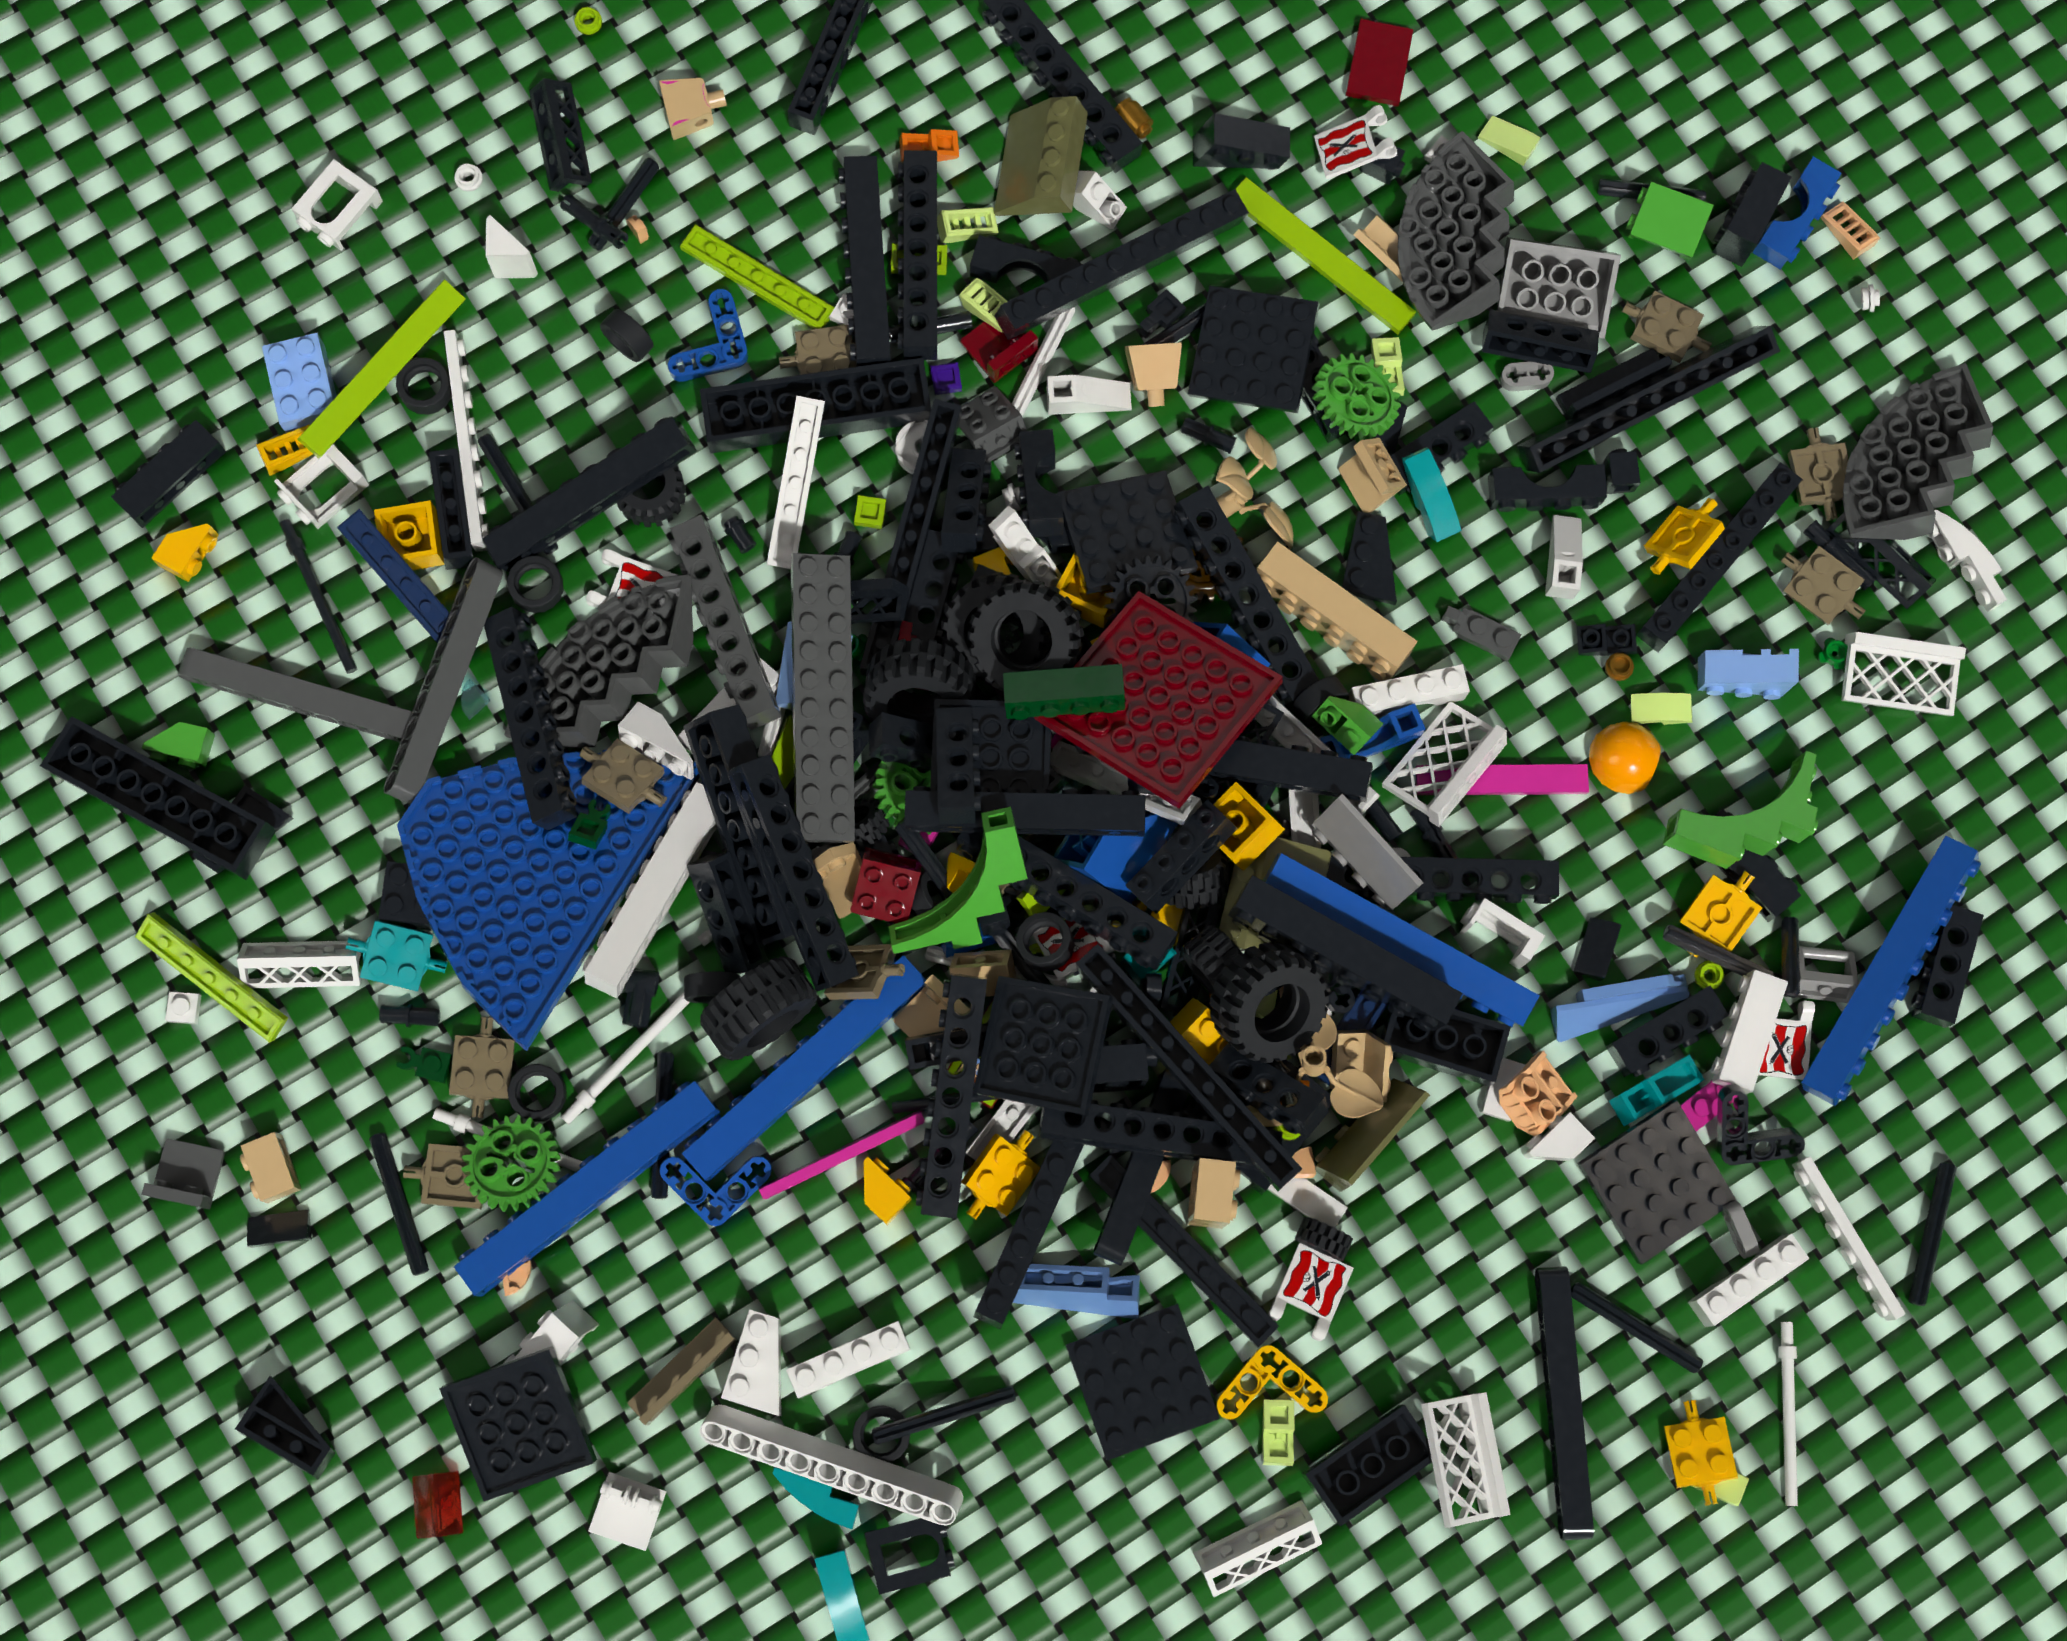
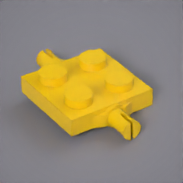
M1707 498L1706 502L1697 510L1677 506L1644 545L1647 553L1659 557L1650 567L1653 573L1660 575L1670 563L1692 569L1725 529L1722 521L1709 516L1718 505L1714 499Z
M1744 871L1734 885L1724 882L1712 874L1679 922L1691 929L1695 936L1731 952L1763 908L1751 900L1745 892L1755 877ZM1687 951L1688 953H1690V954L1693 955L1694 957L1698 958L1697 955H1695V954H1693V953Z
M1024 1130L1015 1144L1006 1141L995 1133L964 1176L961 1183L968 1187L974 1197H976V1200L966 1212L972 1218L977 1220V1217L986 1205L1008 1216L1037 1175L1041 1167L1030 1160L1025 1152V1149L1034 1138L1031 1133Z
M1696 1400L1690 1401L1692 1412L1689 1401H1685L1683 1404L1687 1420L1680 1424L1664 1426L1676 1488L1688 1486L1702 1488L1705 1506L1711 1505L1709 1493L1712 1505H1715L1718 1502L1714 1486L1722 1481L1738 1479L1725 1417L1713 1419L1699 1418Z

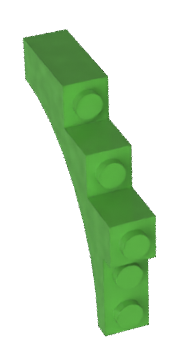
M1805 751L1792 762L1787 781L1778 796L1761 809L1744 815L1725 817L1702 815L1680 809L1668 819L1663 845L1727 869L1736 861L1741 860L1745 849L1764 856L1779 845L1782 837L1797 843L1802 842L1809 835L1812 836L1818 826V820L1816 819L1818 808L1809 805L1812 798V791H1810L1811 782L1817 772V767L1815 766L1816 754Z
M1011 807L981 813L983 823L981 851L974 868L964 883L952 895L921 915L889 926L891 946L894 954L952 941L954 949L983 943L978 917L1005 912L1000 885L1028 879Z

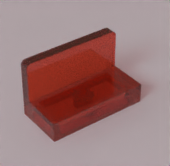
M459 1471L413 1476L417 1539L462 1534L463 1522Z

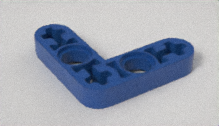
M717 289L710 294L708 299L719 343L673 355L669 359L668 369L674 380L679 382L736 369L747 362L748 351L731 293L727 290ZM723 298V301L726 302L727 314H721L720 307L717 305L718 299ZM726 322H730L736 326V330L732 334L726 335L721 332V326ZM734 341L737 351L740 352L737 359H734L731 355L730 343ZM704 355H713L716 358L715 363L710 367L703 366L700 360ZM695 358L696 366L698 368L696 370H694L691 359ZM683 362V365L686 366L684 372L680 373L676 369L678 368L677 363Z
M671 1156L664 1159L660 1164L659 1172L663 1180L707 1224L719 1226L771 1175V1165L764 1157L753 1156L716 1192L679 1157ZM755 1162L759 1165L763 1162L765 1166L762 1170L765 1173L761 1177L756 1174L750 1180L755 1185L750 1188L748 1183L740 1178L739 1175L744 1172L747 1177L753 1171L750 1167L752 1163ZM668 1163L672 1165L679 1163L681 1166L678 1168V1171L684 1177L687 1172L692 1175V1177L682 1183L680 1189L675 1186L680 1181L674 1175L670 1177L665 1175L668 1172L666 1168ZM695 1182L702 1186L703 1191L698 1199L692 1200L686 1196L685 1190L690 1183ZM739 1182L743 1184L745 1192L741 1198L732 1199L729 1197L728 1187L732 1183ZM708 1193L713 1196V1198L708 1200L712 1206H722L720 1210L722 1216L720 1219L713 1217L710 1220L707 1217L710 1212L704 1205L701 1210L696 1207V1205H699L706 1199Z

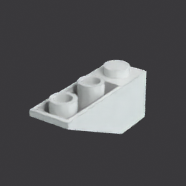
M1081 375L1047 376L1048 415L1132 410L1129 382Z
M1553 515L1545 596L1573 600L1581 587L1583 566L1581 518Z
M637 702L618 724L619 740L644 754L652 761L666 766L674 774L692 780L694 778L693 760L664 716L648 706Z

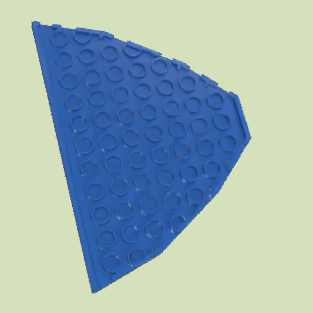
M580 752L563 753L564 765L570 774V779L568 780L570 789L577 802L575 805L577 816L580 812L588 815V804L593 799L596 800V810L598 811L604 810L607 804L611 805V815L607 820V830L596 850L568 841V833L577 817L550 830L532 823L516 757L502 759L498 761V764L483 768L479 765L457 771L458 774L440 778V776L429 778L398 822L397 828L417 902L463 989L524 1050L527 1051L626 895L629 886L638 876L644 861L653 852L657 839L665 833L670 817L674 812L677 813L682 806L681 800L685 792L692 790L700 775L695 761L693 764L694 778L692 780L684 776H678L666 766L657 763L664 767V775L657 781L654 790L666 796V802L662 807H658V805L650 800L645 799L637 804L628 814L582 785V777L592 767V764L581 758Z

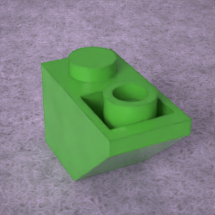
M1329 696L1312 715L1320 725L1353 755L1383 725L1364 705Z
M178 722L144 742L141 749L150 755L149 759L156 762L167 763L169 759L178 761L177 765L187 769H195L196 766L206 768L215 734L205 727Z

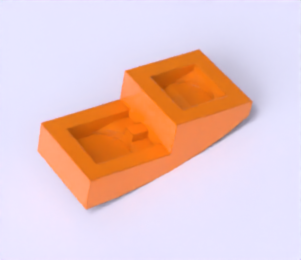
M931 129L929 134L901 133L899 137L901 161H904V150L937 151V162L957 159L959 157L958 133L956 130Z

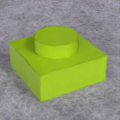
M858 495L854 525L882 529L886 499Z

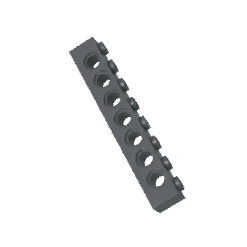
M699 515L670 528L674 539L670 540L672 548L676 555H680L683 562L679 563L682 574H689L691 576L692 600L694 603L698 602L700 606L697 615L701 624L707 626L709 630L706 639L710 648L716 650L718 654L715 663L721 675L725 674L728 682L724 683V687L729 698H734L736 705L740 704L741 710L747 719V727L750 730L781 718V711L709 524L702 515ZM700 549L697 554L692 555L695 550ZM709 572L705 578H701L703 574ZM719 595L715 601L710 602L714 596ZM728 619L724 625L719 626L721 621ZM737 643L733 649L728 650L730 645ZM746 667L743 673L737 675L739 669ZM755 691L753 697L746 699V696L750 692Z

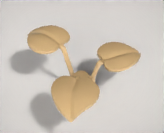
M1250 427L1245 432V439L1251 452L1259 459L1258 464L1246 475L1244 468L1232 456L1225 458L1217 472L1216 481L1224 483L1231 489L1217 497L1216 500L1227 518L1237 511L1242 515L1247 511L1264 510L1263 513L1267 522L1283 539L1290 550L1293 547V528L1289 517L1275 502H1270L1268 505L1266 503L1245 506V503L1253 497V489L1249 479L1264 464L1270 470L1274 469L1277 465V457L1271 444L1254 428Z
M1327 1014L1326 1018H1322V1027L1319 1033L1315 1032L1311 1037L1313 1041L1308 1046L1303 1045L1300 1048L1301 1052L1303 1051L1302 1067L1299 1068L1295 1079L1300 1082L1304 1074L1317 1077L1325 1073L1331 1084L1336 1086L1330 1094L1331 1105L1337 1113L1344 1117L1359 1118L1380 1110L1384 1104L1381 1091L1373 1079L1366 1073L1356 1069H1347L1341 1073L1338 1082L1332 1075L1330 1067L1326 1066L1327 1056L1325 1050L1332 1046L1337 1037L1336 1025ZM1251 1105L1246 1106L1264 1127L1283 1125L1275 1119L1268 1120L1258 1109Z

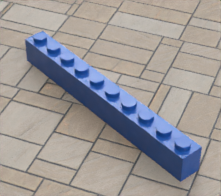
M1948 836L1944 837L1801 1082L1805 1091L1834 1106L1837 1105L1839 1100L1844 1101L1852 1087L1849 1082L1853 1075L1859 1076L1866 1064V1060L1863 1058L1867 1051H1873L1880 1040L1881 1035L1878 1032L1883 1024L1888 1026L1895 1014V1010L1892 1008L1897 1000L1902 1001L1905 998L1910 987L1907 985L1912 975L1917 976L1924 964L1921 958L1926 950L1931 952L1938 940V936L1935 934L1940 926L1945 927L1948 924L1953 913L1950 910L1953 903L1961 901L1967 889L1964 886L1969 876L1974 878L1981 866V862L1978 861V850Z
M1282 853L1277 854L1263 879L1267 884L1463 993L1462 996L1464 995L1473 1000L1472 1007L1487 1014L1488 1010L1497 1013L1498 1017L1496 1020L1511 1026V1028L1514 1023L1520 1026L1525 1024L1540 996Z
M904 955L899 960L895 957L892 963L903 964L905 966L904 975L889 976L878 999L845 1000L839 1007L841 1012L834 1018L831 1016L825 1018L817 1026L819 1031L810 1038L807 1035L795 1046L797 1051L789 1058L787 1055L780 1058L773 1065L775 1071L767 1078L765 1075L759 1077L751 1085L753 1090L746 1097L738 1096L728 1106L731 1109L723 1117L717 1115L706 1125L709 1130L701 1137L698 1135L693 1136L684 1145L686 1150L682 1155L706 1182L712 1180L925 987L924 982L926 979Z
M687 1081L675 1090L676 1095L668 1102L662 1100L651 1109L652 1114L644 1120L639 1118L630 1124L627 1128L628 1133L620 1139L617 1136L608 1141L603 1146L605 1150L596 1157L591 1155L582 1161L579 1165L581 1169L572 1176L569 1173L560 1178L555 1183L557 1187L550 1193H541L540 1202L533 1199L531 1201L533 1206L524 1213L518 1211L507 1220L508 1225L501 1231L496 1229L483 1238L484 1244L476 1250L471 1248L464 1252L458 1258L460 1262L454 1268L473 1295L484 1296L502 1282L506 1275L509 1276L515 1272L518 1267L537 1255L718 1115L721 1111L703 1087L696 1081L692 1083Z

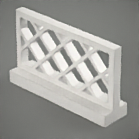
M1862 632L1846 634L1845 644L1848 646L1841 701L1954 716L1960 660L1965 659L1966 648ZM1856 652L1865 653L1871 661L1862 670L1855 663ZM1886 656L1892 657L1899 666L1890 674H1887L1879 663ZM1914 660H1918L1926 670L1917 678L1907 668V665ZM1941 664L1951 665L1949 678L1942 682L1934 669ZM1873 666L1883 677L1874 686L1864 676V673ZM1902 670L1910 683L1899 690L1891 678ZM1928 674L1938 686L1929 694L1918 683ZM1859 678L1868 691L1861 696L1851 695L1852 683ZM1885 682L1895 693L1889 700H1882L1876 692V689ZM1913 686L1922 697L1916 704H1910L1903 695ZM1940 690L1947 698L1946 709L1937 708L1930 699ZM1897 698H1899V700H1900L1901 702H1894V701H1895Z
M1450 701L1383 781L1382 787L1429 816V821L1440 827L1507 745V730L1499 725H1496L1495 728ZM1452 712L1462 718L1463 724L1446 727L1445 720ZM1480 729L1487 734L1481 740L1470 741L1468 730ZM1464 731L1466 742L1449 744V733ZM1444 734L1446 745L1429 748L1428 740L1432 736ZM1468 749L1469 756L1465 760L1452 761L1451 751ZM1447 752L1449 763L1432 765L1431 754ZM1427 755L1429 766L1412 768L1411 761L1414 757ZM1451 770L1452 776L1448 781L1435 782V771ZM1430 772L1431 784L1415 786L1413 775ZM1410 775L1411 787L1399 788L1393 784L1398 777ZM1434 791V798L1428 805L1417 798V792Z
M1487 1392L1421 1404L1444 1527L1450 1528L1494 1517L1511 1515ZM1458 1404L1461 1414V1420H1459L1454 1415V1412ZM1433 1408H1437L1444 1415L1440 1426L1435 1422ZM1450 1422L1458 1428L1454 1438L1446 1432ZM1464 1435L1468 1451L1460 1445ZM1442 1439L1450 1446L1446 1456L1441 1453L1440 1443ZM1456 1452L1464 1459L1460 1469L1452 1463ZM1470 1466L1473 1476V1482L1466 1476V1473ZM1448 1470L1456 1476L1452 1487L1447 1484L1446 1480ZM1462 1483L1470 1490L1466 1500L1458 1494ZM1476 1497L1480 1513L1472 1507ZM1454 1501L1462 1507L1457 1519H1454L1452 1511Z

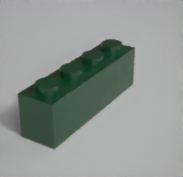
M1122 664L1003 673L1007 719L1024 720L1028 717L1039 716L1052 718L1065 714L1085 715L1092 712L1114 713L1118 710H1125Z

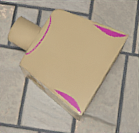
M703 78L659 81L673 140L712 126L714 121L711 109L727 106L723 89L707 93Z

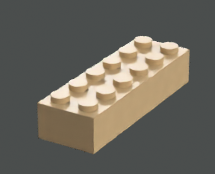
M1278 541L1257 567L1258 574L1273 600L1278 603L1277 606L1286 614L1291 615L1292 613L1298 617L1300 623L1310 631L1316 630L1324 636L1323 639L1332 647H1339L1344 650L1351 661L1356 664L1362 663L1370 669L1371 675L1380 681L1390 680L1395 676L1418 642Z

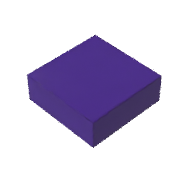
M958 362L930 366L934 395L962 392Z

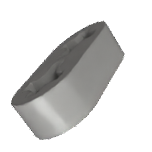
M1531 361L1511 363L1504 367L1500 375V384L1508 391L1543 389L1553 379L1554 369L1551 365ZM1537 370H1541L1542 374H1546L1543 380H1540V377L1537 375H1530H1535ZM1510 372H1514L1516 377L1524 376L1519 377L1516 383L1513 382L1512 378H1507Z
M1733 1201L1723 1205L1722 1215L1739 1254L1744 1259L1758 1254L1760 1249L1757 1239L1741 1204L1738 1201Z

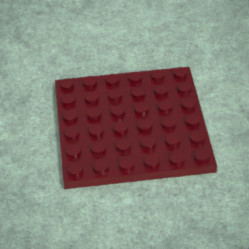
M1138 591L1073 667L1122 664L1125 710H1118L1114 713L1092 712L1085 715L1065 714L1052 718L1039 716L1034 717V719L1180 809L1283 683V676Z

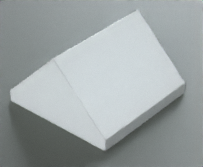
M489 215L486 218V258L494 277L535 278L538 272L530 251Z

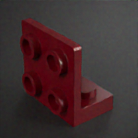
M986 322L980 324L960 340L961 345L994 383L1034 354L1038 349V337L1032 330L1008 340L1004 332L1001 333Z
M865 847L850 911L855 914L892 923L908 920L921 873V864L917 859Z

